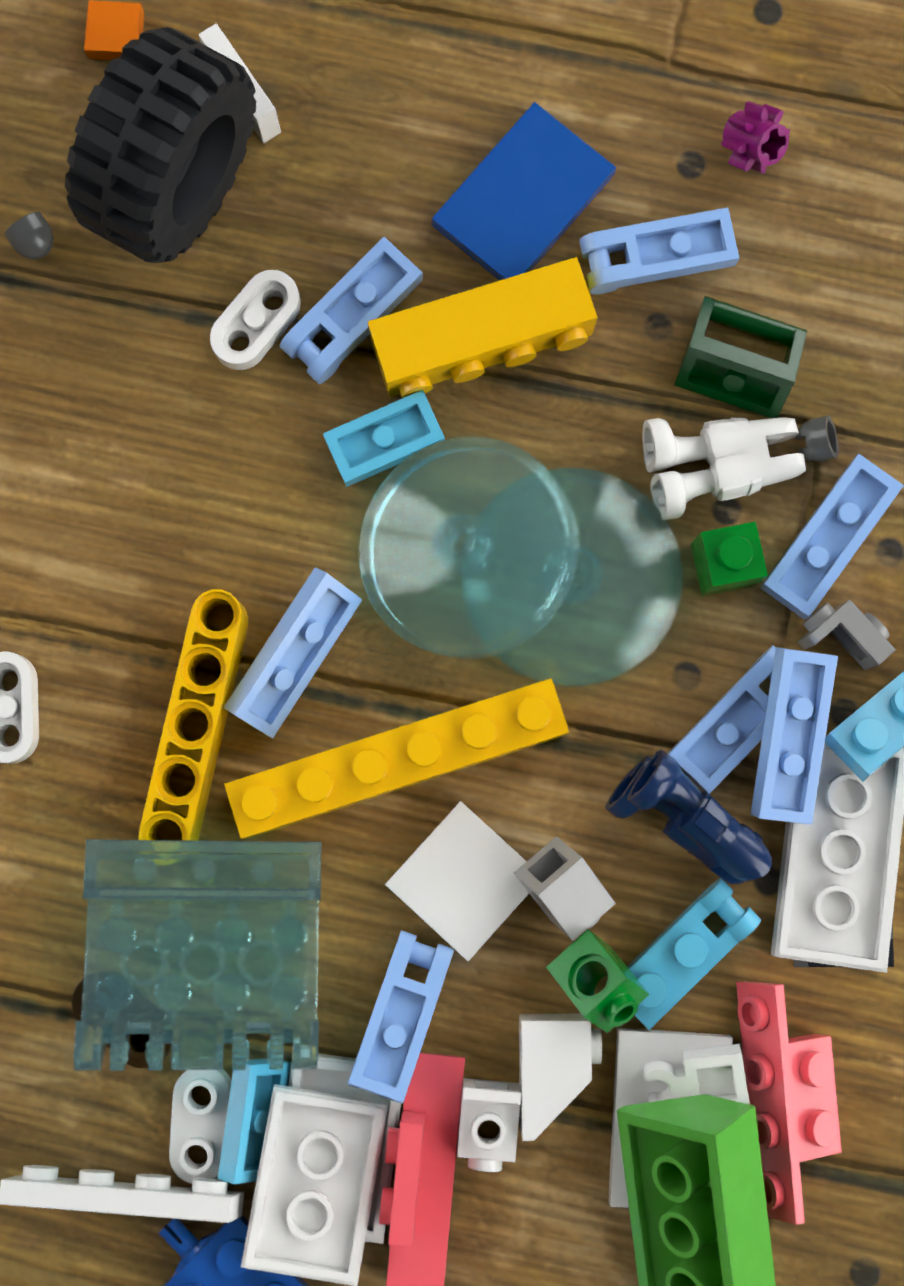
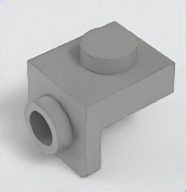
M851 600L842 603L836 608H833L828 602L821 606L803 622V626L808 632L797 641L806 650L831 633L864 670L880 665L896 651L886 640L890 635L882 622L868 612L863 614Z

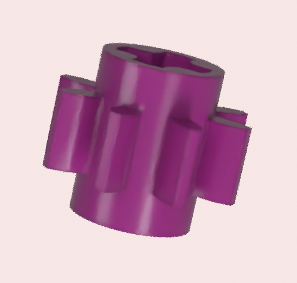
M748 101L745 104L744 110L738 111L729 117L723 130V141L721 142L722 147L733 151L728 164L745 172L752 169L763 174L766 171L767 165L777 163L786 153L789 144L790 129L779 124L784 112L767 104L761 106Z

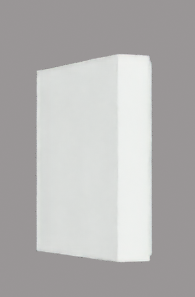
M461 801L385 884L467 961L475 955L529 894L514 874L527 861Z

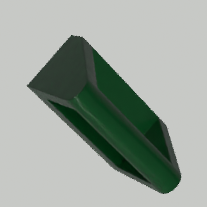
M704 296L674 386L768 418H778L796 380L807 330ZM709 320L788 347L784 361L780 362L704 336Z

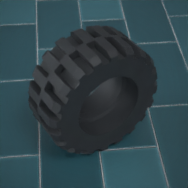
M166 27L140 33L139 39L130 40L122 48V55L118 59H112L106 67L104 78L99 86H94L87 99L90 102L84 116L80 115L75 128L77 133L74 145L70 146L67 157L70 168L69 172L65 174V188L69 193L66 199L78 223L89 231L149 263L168 262L176 259L178 253H185L192 247L193 240L196 237L200 238L208 228V222L212 216H216L223 205L222 200L233 186L239 164L243 163L247 151L245 148L248 138L251 137L254 126L252 115L256 112V99L253 96L256 92L255 87L242 65L174 28Z

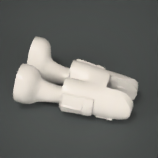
M731 417V419L704 422L700 436L696 437L675 436L670 425L664 419L654 418L645 420L642 438L644 460L648 472L662 471L676 465L704 459L710 464V468L690 473L669 471L655 474L652 477L651 493L660 518L662 520L679 518L683 515L688 501L711 492L713 497H717L718 501L730 500L746 495L749 496L760 491L761 487L786 481L806 472L804 454L794 453L770 457L768 445L787 441L799 435L795 419L769 418L748 421L746 418Z

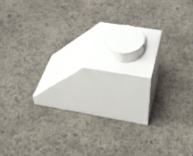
M519 1014V1085L522 1093L520 1132L522 1141H534L592 1081V1064H601L602 1062L601 1030L591 1029V1022L585 1019L582 1014Z

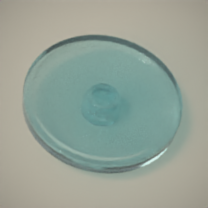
M467 436L443 440L415 452L402 461L385 478L375 492L364 516L359 539V566L363 585L377 614L389 628L407 642L425 651L449 658L476 659L494 656L509 651L533 637L550 621L562 605L572 584L578 560L579 544L576 519L566 493L558 481L543 464L521 448L501 440L486 437Z
M582 468L553 469L536 473L513 484L502 492L480 516L471 533L465 551L463 563L464 600L471 622L487 648L512 670L537 682L552 678L554 686L583 687L612 680L633 669L646 659L663 640L673 623L681 598V557L676 539L667 521L662 520L661 513L657 507L635 487L617 477L595 470Z

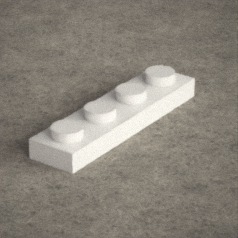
M46 1165L23 1166L22 1175L1 1179L0 1184L1 1205L230 1223L242 1216L244 1192L227 1191L228 1182L220 1179L195 1178L192 1182V1188L170 1186L171 1176L136 1174L135 1183L114 1182V1171L96 1169L79 1170L78 1179L58 1177L59 1167Z

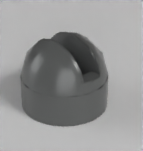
M33 212L20 218L5 232V237L13 249L25 258L39 259L45 257L53 246L52 229L41 212Z
M829 415L811 419L799 427V435L795 436V440L806 439L807 447L797 450L798 453L804 454V459L811 462H821L838 457L839 444L837 433Z

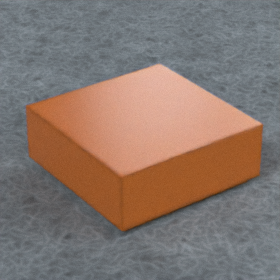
M89 0L84 51L87 58L97 60L118 59L122 55V48L130 40L139 39L140 33H143L145 15L142 4Z

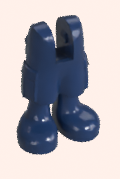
M663 750L657 751L652 758L647 756L637 763L618 784L607 801L606 810L616 818L625 819L635 814L638 810L646 811L651 808L664 814L669 819L665 824L663 833L687 850L688 853L699 859L727 883L741 884L765 876L772 866V857L768 848L762 842L763 838L745 824H740L706 790L700 792L681 771L679 764Z

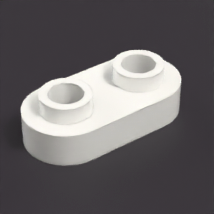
M266 270L256 274L216 320L211 329L210 343L216 357L223 365L234 370H245L255 366L295 320L300 311L301 300L298 288L289 275L278 270ZM271 297L283 299L282 306L276 310L267 309L265 303ZM238 337L249 339L248 347L242 351L231 349L232 342Z
M2 651L0 652V763L14 764L30 757L39 742L38 678L34 666L28 659L12 652ZM14 671L18 676V683L14 689L6 691L2 684L3 677L8 672ZM15 726L19 730V740L15 745L8 746L4 741V733L9 727Z
M199 1063L187 1069L179 1077L173 1090L169 1159L176 1175L188 1183H192L195 1178H215L218 1176L231 1079L224 1069L212 1063ZM203 1086L209 1090L211 1094L209 1104L199 1105L193 1100L192 1090L194 1087ZM193 1145L202 1146L207 1152V1161L202 1164L194 1163L188 1154L189 1147Z

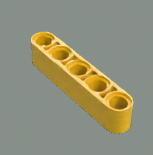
M222 589L206 591L195 600L187 625L139 828L138 841L142 851L149 858L157 862L177 861L190 855L198 843L228 715V710L223 707L233 694L248 629V614L245 607L231 593ZM218 605L232 606L234 611L232 623L222 631L210 630L207 624L210 611ZM206 658H217L221 665L219 678L211 685L200 686L195 678L197 665ZM202 711L208 720V729L201 739L189 741L182 731L183 721L190 713ZM187 765L194 773L195 784L187 795L180 797L171 790L170 776L177 767ZM167 820L174 821L182 832L180 845L172 852L163 850L157 841L159 826Z

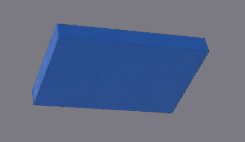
M534 102L432 217V226L499 281L531 271L598 195L615 175L616 167Z

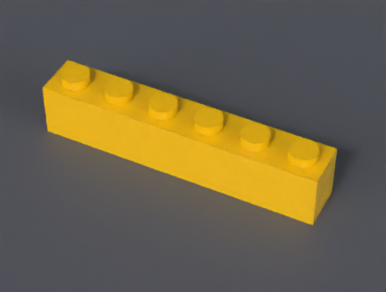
M552 678L237 779L225 783L224 786L240 838L246 839L563 737L569 733V729Z

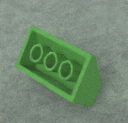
M702 1094L626 1105L616 1110L639 1286H776L755 1106Z

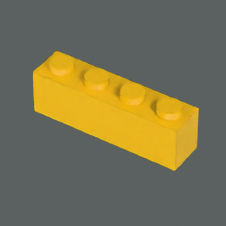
M574 257L367 322L370 339L389 398L400 394L404 398L420 390H423L424 394L433 389L432 384L453 378L455 383L471 381L485 373L484 368L505 362L506 367L525 364L537 356L536 352L555 346L558 351H567L579 347L588 341L587 336L593 335L598 317L578 258Z

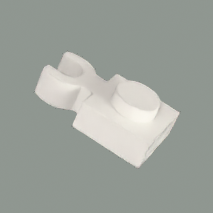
M740 1044L683 1050L684 1067L675 1068L665 1061H651L644 1065L645 1081L662 1080L668 1084L667 1089L662 1092L648 1093L649 1102L707 1094L750 1104Z

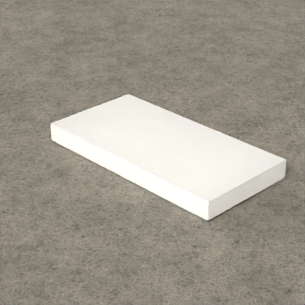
M826 743L824 744L812 825L786 822L771 946L772 956L887 973L904 817V748L862 782Z

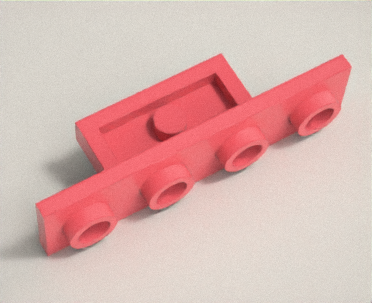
M736 982L743 1065L749 1103L754 1105L756 1109L768 1218L794 1225L805 1223L799 1162L842 1153L831 1036L811 1034L788 1038L784 984Z
M420 1052L404 1099L400 1128L389 1127L385 1164H395L396 1171L394 1188L383 1187L379 1217V1224L390 1225L388 1243L390 1249L386 1286H444L465 1065L464 1056Z

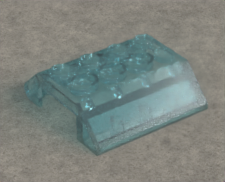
M86 839L83 899L88 903L82 1016L81 1021H76L74 1070L101 1071L105 1046L110 1044V1071H124L129 1057V1035H150L149 1041L146 1044V1062L148 1063L149 1070L163 1069L165 1044L172 1043L171 1070H223L224 1043H233L232 1070H246V1063L249 1061L247 1034H270V1040L267 1042V1061L270 1063V1070H283L284 1043H292V1069H317L319 1020H317L319 903L321 900L322 842Z

